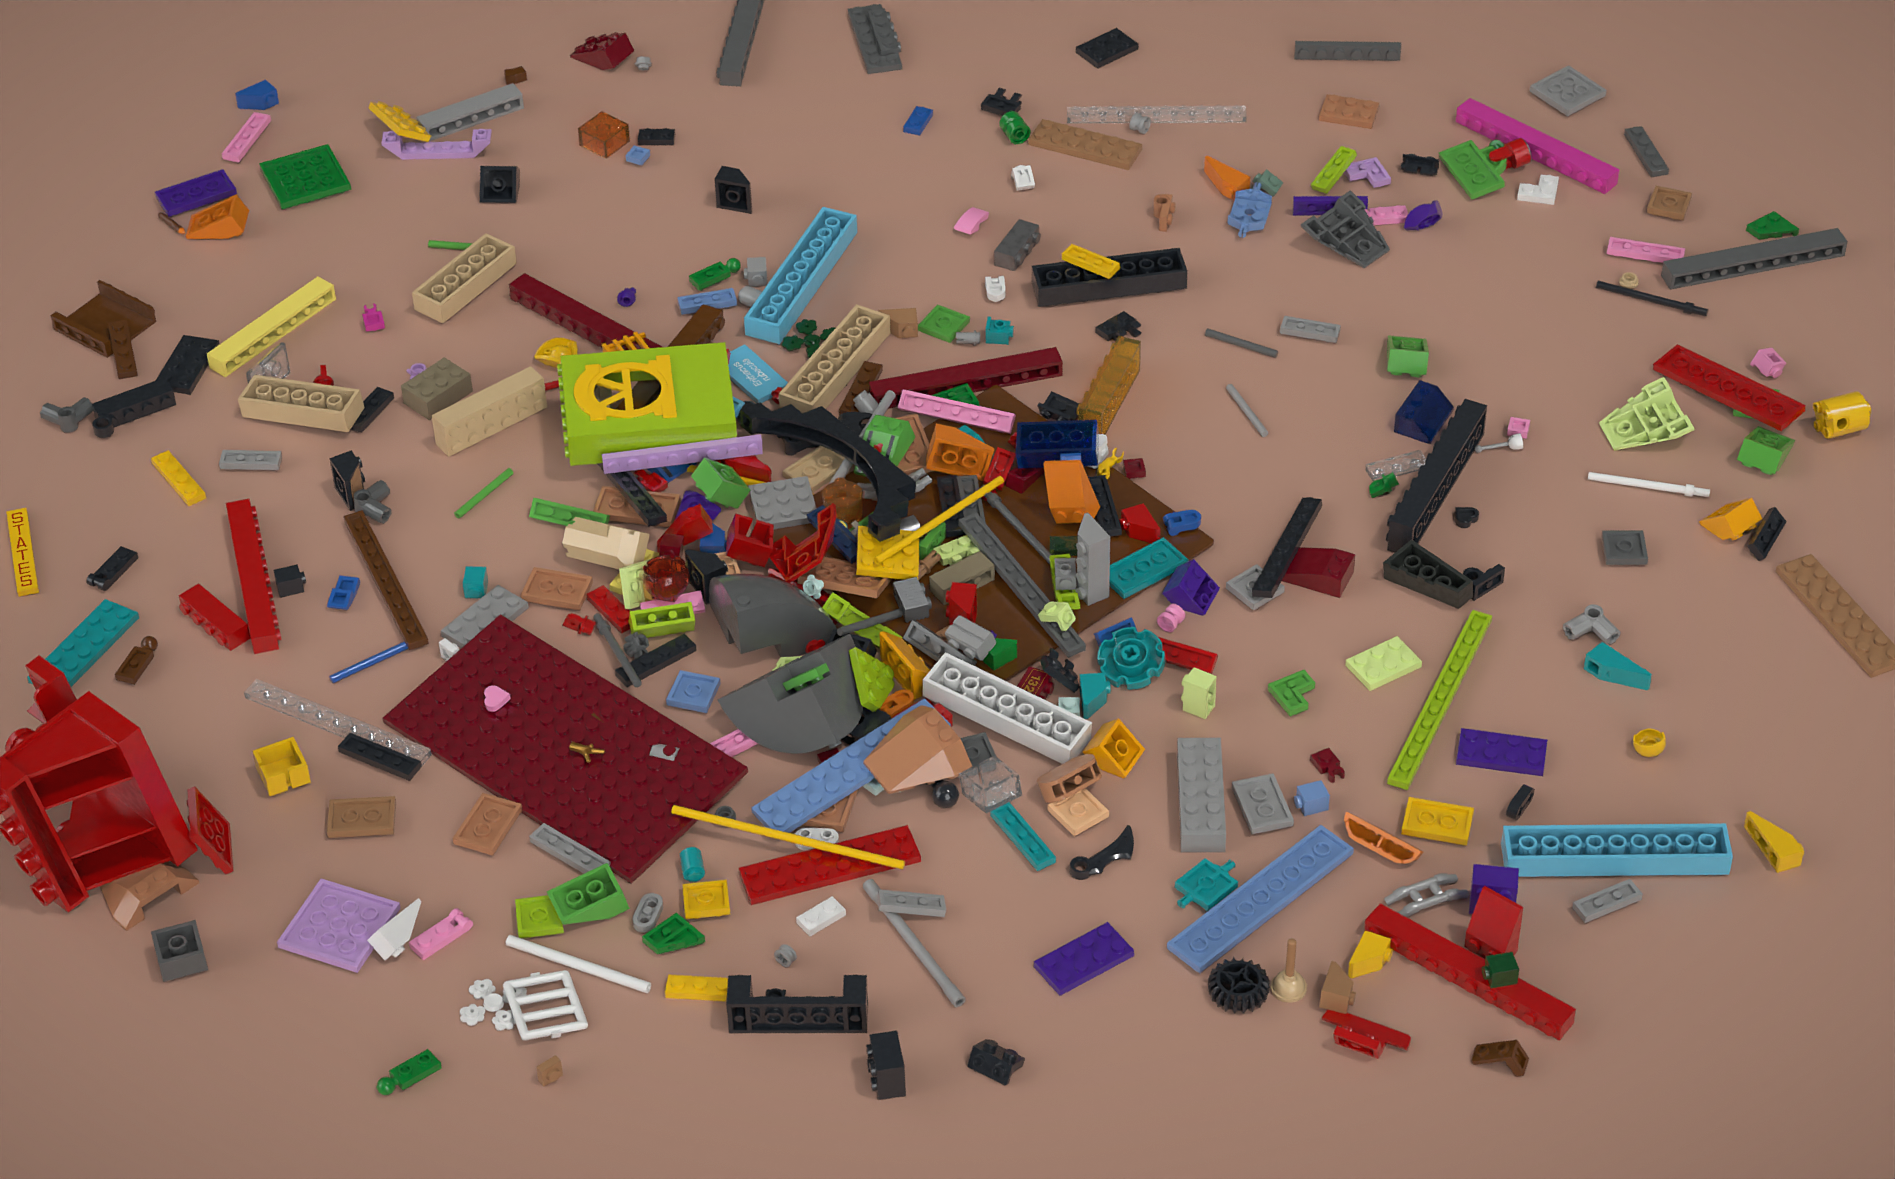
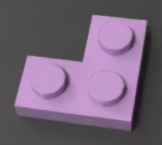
M1377 157L1353 162L1344 172L1349 181L1367 177L1374 188L1391 184V177Z

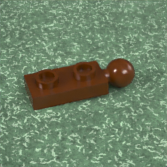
M146 636L141 641V647H133L116 671V680L136 684L154 658L153 651L158 647L155 637Z

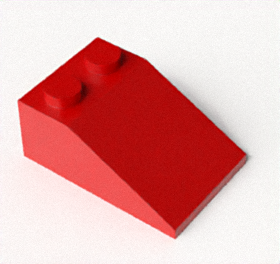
M1484 886L1466 930L1464 947L1483 958L1507 952H1513L1515 955L1518 951L1524 907Z

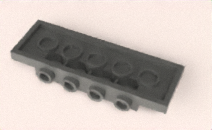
M882 4L849 8L848 17L867 73L874 74L902 70V62L899 56L901 44L900 41L898 42L897 32H894V24L891 22L890 12H886Z

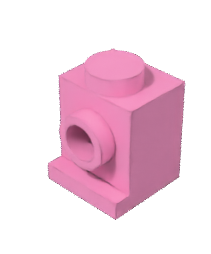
M1773 348L1760 349L1750 365L1752 367L1757 366L1766 377L1772 376L1777 378L1782 374V369L1786 362Z

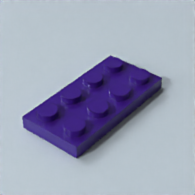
M223 169L155 191L156 199L169 217L237 194L236 187Z
M1461 728L1456 765L1543 777L1548 740Z
M1106 922L1035 960L1034 968L1061 996L1134 956V949L1109 922Z

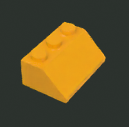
M884 631L880 632L881 662L892 668L894 672L893 677L903 689L909 690L914 694V700L922 697L923 679L930 672L923 659L918 657L914 653L910 644L907 645L901 637Z

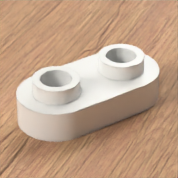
M802 828L795 833L796 835L833 844L839 842L838 833L830 828ZM795 844L797 848L801 850L814 849L812 847Z

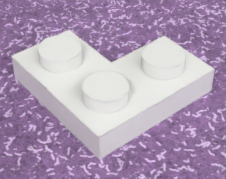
M1541 175L1539 185L1520 183L1517 200L1554 205L1559 177Z

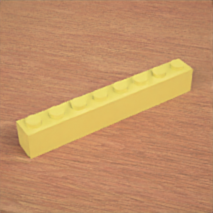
M317 276L208 352L209 368L227 377L335 301L334 285Z

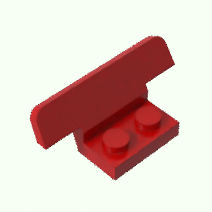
M1327 1010L1322 1016V1020L1337 1025L1333 1033L1336 1044L1377 1059L1380 1058L1386 1044L1408 1051L1411 1043V1037L1408 1034L1350 1013L1345 1014Z

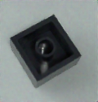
M897 1030L869 1034L870 1044H866L867 1057L871 1058L867 1059L868 1073H871L872 1091L877 1092L878 1100L906 1096L905 1066Z

